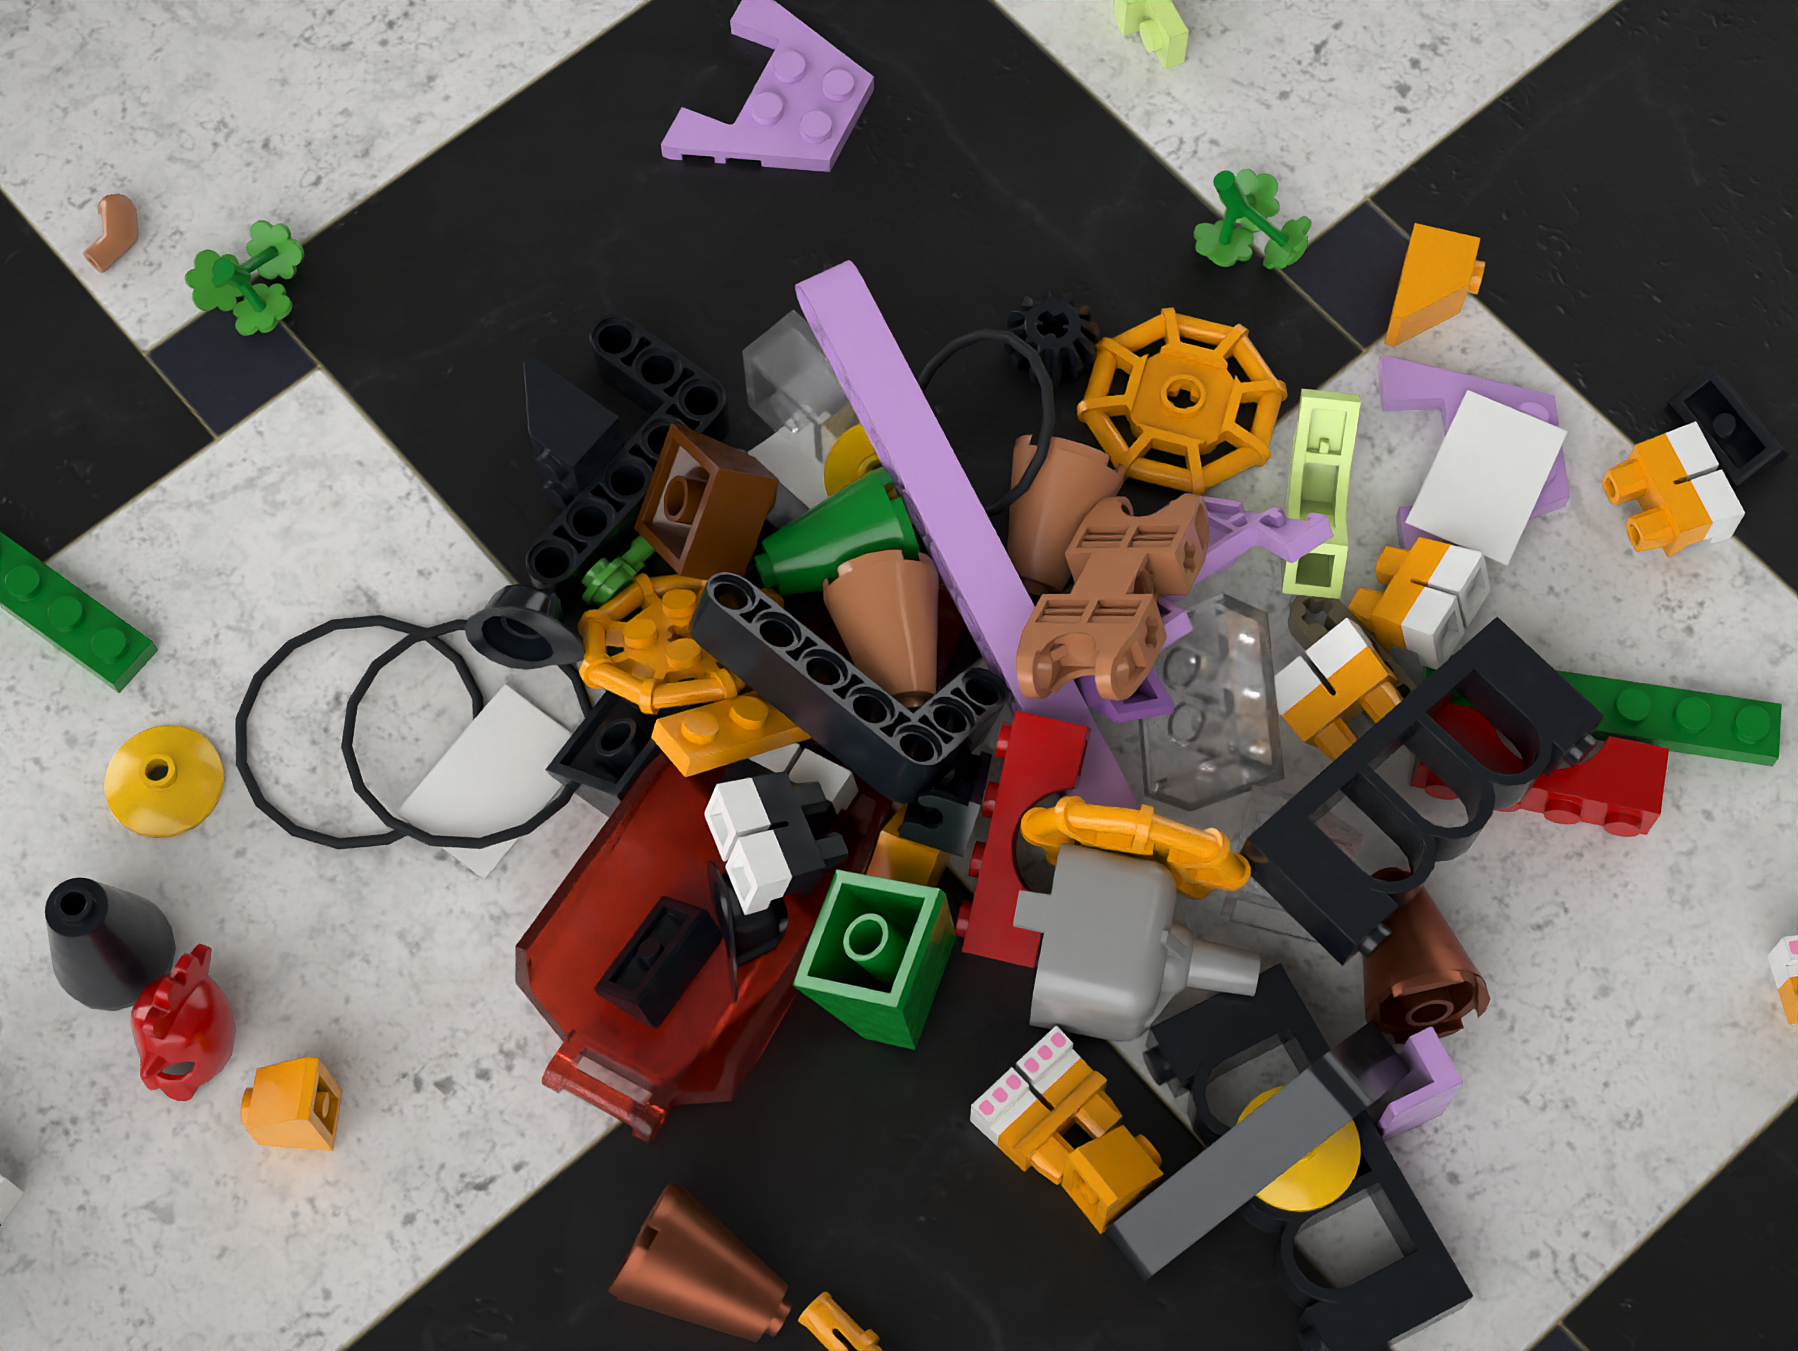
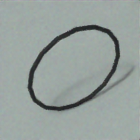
M382 615L332 619L288 640L253 675L235 718L236 766L255 806L291 836L335 849L389 845L407 835L392 830L386 834L337 838L295 825L264 799L247 763L246 721L263 681L294 649L334 630L382 626L410 634L426 629L425 627ZM438 637L425 640L454 663L472 698L474 720L483 710V695L463 657Z
M456 619L410 633L371 662L347 701L341 749L354 791L386 826L429 846L483 849L530 834L567 805L574 791L565 786L558 798L526 823L480 838L432 835L393 817L364 785L352 747L358 705L379 670L417 642L457 630H464L468 620ZM571 664L557 665L572 681L585 718L592 710V705L579 672Z

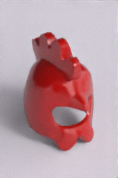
M198 944L190 954H183L171 973L158 977L147 985L136 999L131 1011V1028L140 1057L141 1080L149 1090L160 1088L169 1098L176 1101L192 1099L200 1085L208 1082L223 1070L232 1056L237 1030L226 995L208 975L212 948L203 944ZM194 1062L192 1071L184 1075H171L162 1072L174 1064Z

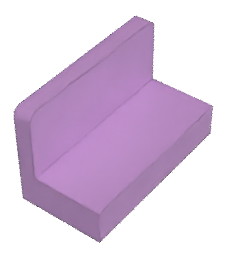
M1432 1026L1410 1036L1399 1054L1412 1071L1397 1083L1404 1097L1391 1102L1376 1125V1129L1384 1142L1441 1116L1463 1084L1461 1077Z

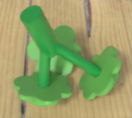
M1243 169L1238 172L1236 177L1231 171L1227 170L1219 172L1214 177L1213 185L1219 194L1220 201L1226 207L1224 211L1225 219L1217 221L1215 225L1201 223L1195 227L1194 238L1197 240L1195 250L1199 254L1207 256L1215 264L1223 267L1232 266L1237 260L1248 261L1252 256L1251 247L1254 242L1252 233L1263 231L1271 238L1264 249V253L1267 256L1263 261V266L1267 269H1272L1273 267L1278 270L1283 269L1287 265L1296 262L1303 255L1308 246V236L1306 234L1312 224V221L1307 216L1300 217L1297 221L1294 219L1289 220L1284 224L1281 231L1267 220V217L1277 215L1280 210L1279 201L1274 198L1278 192V182L1274 176L1270 174H1259L1256 176L1253 170ZM1238 223H1240L1241 226H1242V228H1234V227H1235V224H1238Z
M265 220L255 222L250 229L252 240L246 245V251L251 258L239 265L237 258L232 254H225L220 257L213 250L200 251L194 258L195 269H191L185 274L187 286L194 289L192 292L194 305L203 311H209L216 307L222 311L233 309V314L237 318L235 327L241 335H252L258 330L262 333L272 331L280 320L290 313L292 302L286 296V289L282 284L277 283L268 287L266 284L259 283L251 286L249 283L251 280L250 273L257 269L262 277L270 280L279 275L284 279H290L296 275L297 269L295 265L303 261L304 249L297 240L291 238L290 229L285 224L278 223L273 226ZM244 295V301L237 303L236 297Z

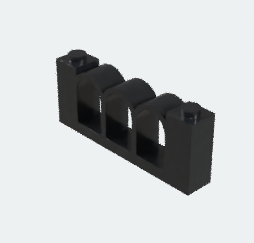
M1496 617L1246 839L1240 855H1243L1249 862L1251 867L1250 876L1337 962L1344 966L1358 952L1367 959L1392 935L1393 931L1387 926V923L1394 913L1411 904L1433 871L1435 862L1453 860L1467 852L1492 816L1493 810L1509 808L1523 800L1542 772L1550 776L1564 762L1568 763L1572 768L1578 765L1597 745L1598 741L1592 736V733L1605 715L1501 619ZM1460 694L1513 743L1521 754L1524 771L1505 775L1489 770L1472 757L1432 718ZM1404 744L1458 796L1465 806L1468 823L1451 828L1431 823L1410 806L1374 770ZM1347 796L1399 846L1408 859L1411 871L1410 877L1393 882L1373 878L1353 862L1315 823Z
M1279 963L1259 973L1254 996L1221 992L1151 1027L1145 1044L1148 1050L1143 1052V1059L1154 1081L1159 1086L1167 1083L1174 1098L1189 1092L1187 1114L1192 1130L1203 1144L1209 1147L1232 1128L1218 1121L1209 1110L1205 1098V1089L1208 1084L1217 1077L1282 1044L1299 1074L1331 1049L1283 966ZM1363 1110L1353 1118L1361 1145V1157L1357 1170L1359 1178L1353 1180L1348 1189L1338 1199L1316 1210L1295 1212L1276 1208L1255 1195L1237 1209L1244 1219L1254 1227L1265 1233L1281 1235L1274 1247L1273 1269L1282 1291L1293 1303L1305 1309L1298 1320L1302 1330L1297 1332V1337L1303 1351H1383L1461 1310L1473 1298L1472 1292L1366 1110ZM1370 1196L1404 1258L1350 1286L1339 1289L1322 1288L1307 1280L1298 1269L1293 1255L1294 1238L1303 1230Z

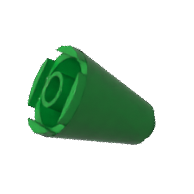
M884 466L868 471L761 541L763 553L754 556V561L765 589L775 586L780 596L822 591V583L826 577L830 584L839 578L838 566L846 561L873 552L902 550L904 560H919V546L902 498L889 500L884 489V485L894 482Z

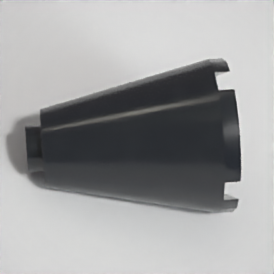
M82 877L68 879L56 886L50 893L45 905V918L52 966L61 987L75 1000L91 1009L117 1011L132 1007L147 985L158 977L171 972L176 951L172 926L163 912L148 899Z

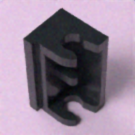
M981 751L980 755L969 754L954 768L955 772L953 775L942 778L929 791L921 792L917 801L908 803L899 837L963 858L981 808L992 754Z

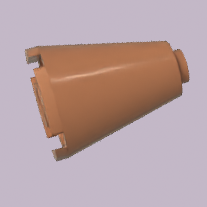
M1023 435L1016 439L1012 458L1011 489L1019 483L1036 454L1037 445H1029L1032 435ZM1053 436L1051 437L1047 458L1028 491L1009 506L1007 554L1031 600L1035 602L1039 601L1042 594H1061L1072 575L1065 552L1083 519L1103 497H1116L1126 475V467L1121 463L1115 471L1107 467L1110 455L1082 443Z
M902 550L868 553L838 566L839 578L831 584L827 577L822 583L824 603L855 667L910 712L914 713L936 695L939 575L936 563L928 555L918 552L920 562L904 560Z

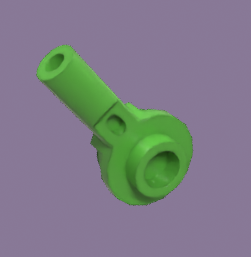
M639 535L631 543V549L622 557L614 559L611 563L605 557L600 559L581 581L587 588L582 596V600L588 605L593 603L599 607L604 605L632 583L633 577L641 573L646 567L644 561L656 550Z

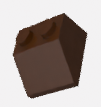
M671 423L634 528L680 576L708 581L712 575L720 572H730L744 578L747 567L751 565L754 556H756L757 540L766 516L775 505L777 486L780 480L755 457L688 427Z

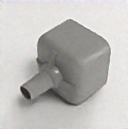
M1061 842L1051 894L1019 890L1013 926L1044 933L1032 998L1031 1026L1053 1029L1057 1025L1063 1032L1117 1042L1132 1041L1141 1037L1151 1027L1176 994L1182 992L1185 987L1248 996L1255 995L1262 953L1194 938L1193 932L1187 926L1177 898V883L1170 870L1162 863L1150 858Z

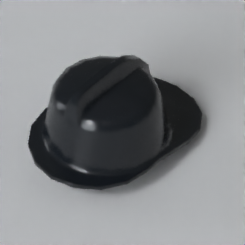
M521 584L507 585L492 596L483 610L468 618L464 629L467 640L477 652L489 660L509 668L529 670L549 665L573 664L581 661L586 652L581 639L574 631L564 625L565 619L559 596L548 588L538 589Z
M708 861L707 877L711 899L725 941L732 1000L734 1003H737V968L778 947L784 939L788 927L787 907L783 897L771 900L767 909L744 915L728 873H721L715 862Z

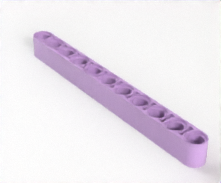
M848 260L796 284L795 291L801 309L882 465L894 481L892 484L899 497L902 498L907 513L931 559L936 563L937 570L989 670L1005 682L1009 690V699L1006 703L1013 716L1015 711L1088 726L1091 729L1079 786L1077 789L1054 794L1056 799L1059 801L1065 796H1078L1087 804L1140 810V806L1074 680L1063 685L1057 693L1052 692L1048 698L1027 699L1023 696L1017 679L1016 655L1022 630L1035 606L858 269Z

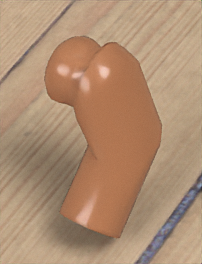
M111 194L101 199L98 205V214H101L103 235L83 252L86 260L100 273L107 270L137 242L139 237L137 209L133 202L122 194Z

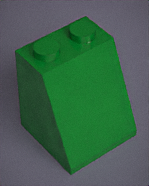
M836 869L793 986L863 1038L915 1050L956 939L946 893L939 888Z

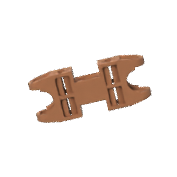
M1201 495L1180 496L1177 500H1171L1159 512L1140 517L1134 516L1132 505L1125 496L1103 497L1083 519L1065 552L1075 583L1071 593L1042 594L1022 630L1016 655V672L1019 687L1024 697L1027 699L1048 698L1052 692L1057 693L1069 681L1089 675L1095 676L1097 691L1104 700H1126L1134 694L1149 675L1167 638L1157 606L1160 595H1188L1205 562L1209 543V520L1206 505Z

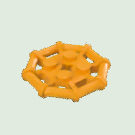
M1171 307L1162 308L1160 315L1113 338L1103 337L1096 344L1097 356L1084 399L1076 407L1079 421L1088 425L1105 453L1110 455V460L1115 469L1120 463L1126 467L1124 481L1128 478H1133L1188 492L1189 494L1204 496V491L1253 466L1263 467L1271 458L1269 446L1281 402L1287 398L1288 394L1286 383L1277 380L1249 339V330L1241 324L1231 327L1175 313V309ZM1180 337L1215 345L1217 347L1214 350L1183 343L1180 342ZM1162 338L1166 342V345L1161 347L1160 353L1148 358V354L1138 357L1133 353ZM1229 357H1235L1251 382L1241 383L1237 376H1235V379L1232 378L1227 370L1228 363L1226 361ZM1122 369L1128 373L1130 377L1125 394L1108 396L1115 370ZM1180 390H1187L1190 392V400L1197 404L1186 409L1174 406L1173 402L1168 400L1167 396L1177 397ZM1240 403H1257L1250 432L1235 423ZM1125 415L1129 421L1132 434L1137 438L1130 448L1111 421V416ZM1227 441L1237 448L1229 454L1203 467L1201 466L1200 455L1211 453L1218 444ZM1151 448L1184 456L1187 469L1143 457Z
M645 573L634 576L632 583L600 608L584 612L578 622V631L583 637V644L586 650L583 656L584 661L579 670L581 679L590 688H604L639 705L642 713L655 715L659 712L660 708L715 702L738 697V693L748 686L700 647L691 637L688 630L689 621L707 580L684 577L679 574L648 578ZM772 588L760 589L784 609V600L776 590ZM638 607H642L643 611L631 620L620 622ZM607 646L622 647L624 652L610 657L607 655ZM695 678V680L679 682L681 679Z
M1065 796L1054 807L1048 809L1034 807L1029 809L1021 820L1020 831L1023 838L1030 844L1042 847L1045 850L1046 860L1055 867L1061 842L1150 858L1164 864L1170 870L1177 883V893L1187 899L1202 900L1209 895L1210 891L1217 889L1226 891L1239 890L1246 885L1251 875V867L1248 860L1243 855L1235 853L1230 849L1229 838L1223 832L1214 828L1202 831L1155 814L1154 807L1145 804L1141 805L1140 810L1087 804L1081 797Z

